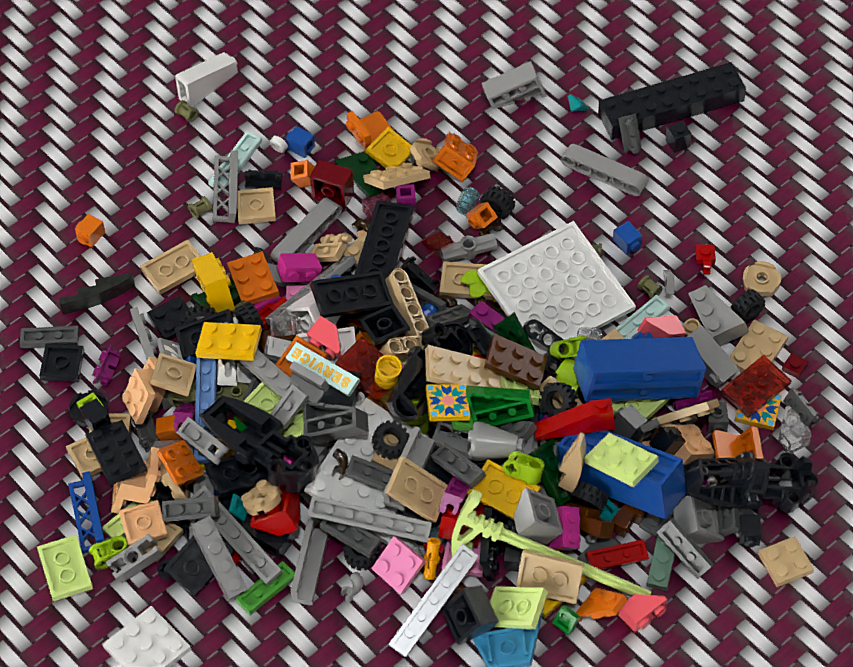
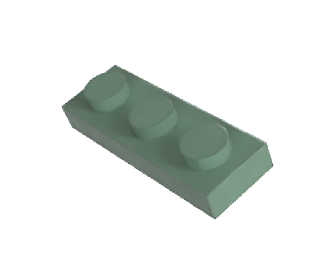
M659 535L657 536L646 587L667 591L675 553Z

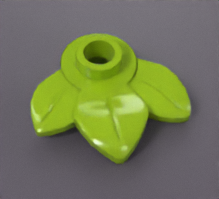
M469 270L461 277V283L470 285L469 293L472 298H480L485 293L492 295L476 270Z

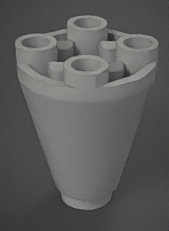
M474 422L473 430H469L468 442H471L468 460L480 462L487 461L488 459L508 458L513 451L524 452L525 439L484 422Z

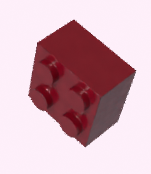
M318 160L310 174L312 198L321 201L327 197L346 209L354 195L353 170L328 161Z

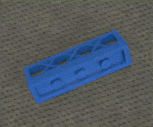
M90 471L82 473L83 480L68 483L82 554L89 553V548L92 546L85 547L84 542L89 536L94 538L96 543L105 541ZM85 486V492L82 496L74 493L75 488ZM82 502L89 505L85 513L78 510ZM85 519L92 522L89 530L81 527Z

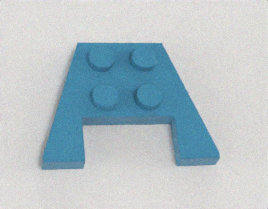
M543 609L536 630L508 628L486 632L473 639L487 667H527L532 665Z

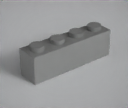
M211 516L191 525L190 529L226 599L229 600L246 591L248 588Z

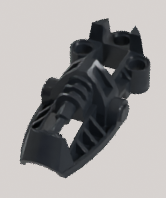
M460 321L437 322L422 332V339L426 343L424 348L414 346L406 354L407 361L398 377L394 392L387 401L389 411L396 418L414 420L428 413L426 385L436 384L426 381L425 349L428 345L440 347V342H443L451 351L472 356L473 340L470 335L466 334L467 330ZM422 396L415 407L410 400Z
M221 395L206 411L199 415L209 432H212L220 441L234 450L235 457L239 462L244 465L251 462L256 467L268 468V481L271 485L282 486L284 484L287 493H298L303 484H309L315 480L319 458L316 449L312 445V439L307 435H300L298 437L290 435L287 438L281 435L284 431L282 422L266 411L244 401ZM228 411L247 426L242 432L227 424ZM286 454L296 461L291 465L283 460L284 455Z
M743 452L736 456V458L704 460L699 458L684 465L685 482L689 496L704 502L730 508L754 510L762 506V499H771L772 504L778 505L783 512L792 513L796 508L803 506L813 498L814 489L818 484V478L812 472L813 462L804 455L799 460H796L790 453L781 454L775 464L768 463L763 458H755V455L751 452ZM720 475L721 478L728 477L729 485L702 487L704 480H708L709 476ZM780 479L792 480L793 487L779 486Z

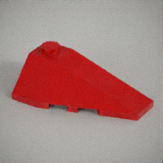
M611 398L589 401L534 423L537 426V429L534 431L536 441L578 435L580 432L585 434L616 429Z
M284 484L279 486L283 493L280 494L282 498L280 503L269 512L264 513L262 510L257 512L258 515H252L251 527L277 536L291 534L298 530L300 520L299 492L287 493Z

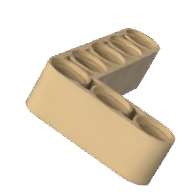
M395 268L385 281L393 303L409 325L410 331L404 333L405 337L389 339L379 350V356L394 355L402 362L407 361L406 354L414 346L424 348L426 343L422 339V332L429 326L407 273L401 268Z

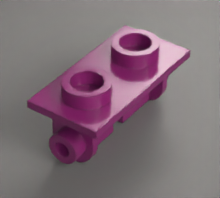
M111 344L107 350L103 349L98 360L101 361L100 366L96 365L92 376L95 377L92 384L96 380L100 381V384L104 386L111 382L114 370L108 367L115 369L121 357L119 351L110 350Z
M702 389L699 391L697 398L674 399L671 402V406L677 411L713 400L712 391Z

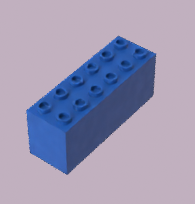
M693 337L581 340L573 367L585 402L611 398V401L697 398L706 372V367Z
M607 430L585 433L586 455L608 433H611L658 456L659 462L635 487L585 462L579 481L601 489L612 499L666 520L687 493L683 459ZM578 435L565 436L557 445L560 465L564 455Z

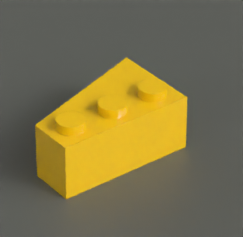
M213 252L191 259L196 277L202 291L207 296L206 300L210 307H213L217 313L226 309L232 311L234 303L228 287L231 286V282L220 259L215 258Z

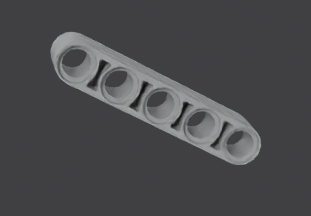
M570 144L561 157V162L566 167L633 196H639L649 181L648 177L642 172L576 144Z
M327 197L323 198L273 249L270 256L271 260L278 263L280 253H304L340 216L342 206Z

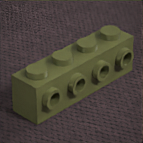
M196 379L192 381L188 397L169 391L168 400L171 407H178L180 403L195 405ZM237 382V386L217 385L216 400L222 395L243 401L249 385L243 382Z

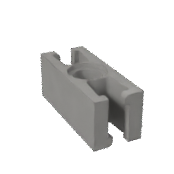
M147 534L106 562L108 567L114 570L112 574L116 580L123 583L164 556L161 548L154 546L153 550L144 554L147 548L157 544L154 537ZM138 555V560L132 563L133 557ZM126 563L127 566L118 572V567Z

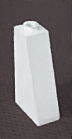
M223 52L175 75L179 99L185 100L191 107L195 106L238 73L235 58Z

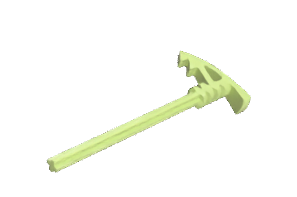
M474 489L469 494L460 511L452 535V557L462 544L472 550L473 542L471 540L480 532H483V537L488 538L492 536V541L494 542L502 540L523 550L584 563L504 528L503 523L498 522L495 524L492 518L485 520V515L483 514L476 516V511L473 509L479 504L482 493ZM462 525L470 527L463 535H460ZM584 563L582 575L631 596L634 594H651V591Z

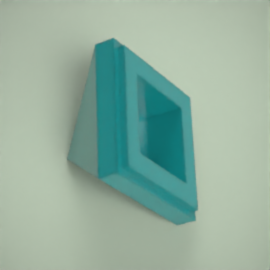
M568 95L571 112L589 109V106L579 97Z
M233 494L229 513L241 521H245L247 511L243 506L241 498Z
M608 499L603 511H600V518L611 521L620 509Z

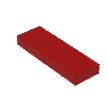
M644 539L591 550L585 553L587 563L600 570L647 561L649 559Z

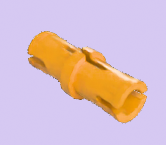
M432 537L427 541V552L423 558L426 560L423 578L428 580L436 578L437 564L440 562L439 548L441 540Z

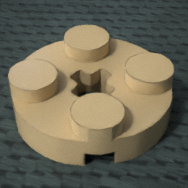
M417 139L410 147V152L416 159L417 166H421L422 169L426 167L430 170L438 171L441 167L433 162V158L440 151V148L438 146L434 148L431 145L433 142L428 139Z
M755 262L754 265L747 266L744 270L742 280L746 292L749 289H754L761 296L772 297L780 287L781 274L769 262ZM762 276L766 281H759L758 279Z
M261 480L256 484V487L243 494L241 500L248 514L258 515L257 512L263 510L266 513L275 508L282 499L280 494L283 493L279 486H273L267 480Z

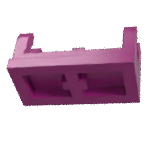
M180 403L173 411V416H175L174 429L176 432L179 429V423H184L187 417L195 421V405Z
M453 476L443 493L439 512L444 513L447 505L452 504L454 506L453 515L456 514L460 503L463 502L470 490L467 485L455 476Z

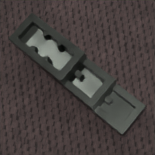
M133 273L95 279V286L78 288V295L59 298L62 314L82 311L122 295L135 287Z

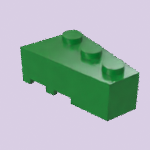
M466 385V397L473 422L480 421L496 426L534 417V405L530 390Z

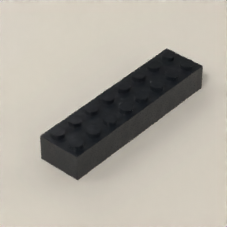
M729 62L599 100L598 115L610 139L614 140L621 138L618 118L636 114L639 132L744 102L746 86L733 63Z

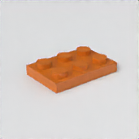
M263 251L227 263L241 301L245 300L246 302H251V304H256L280 296Z

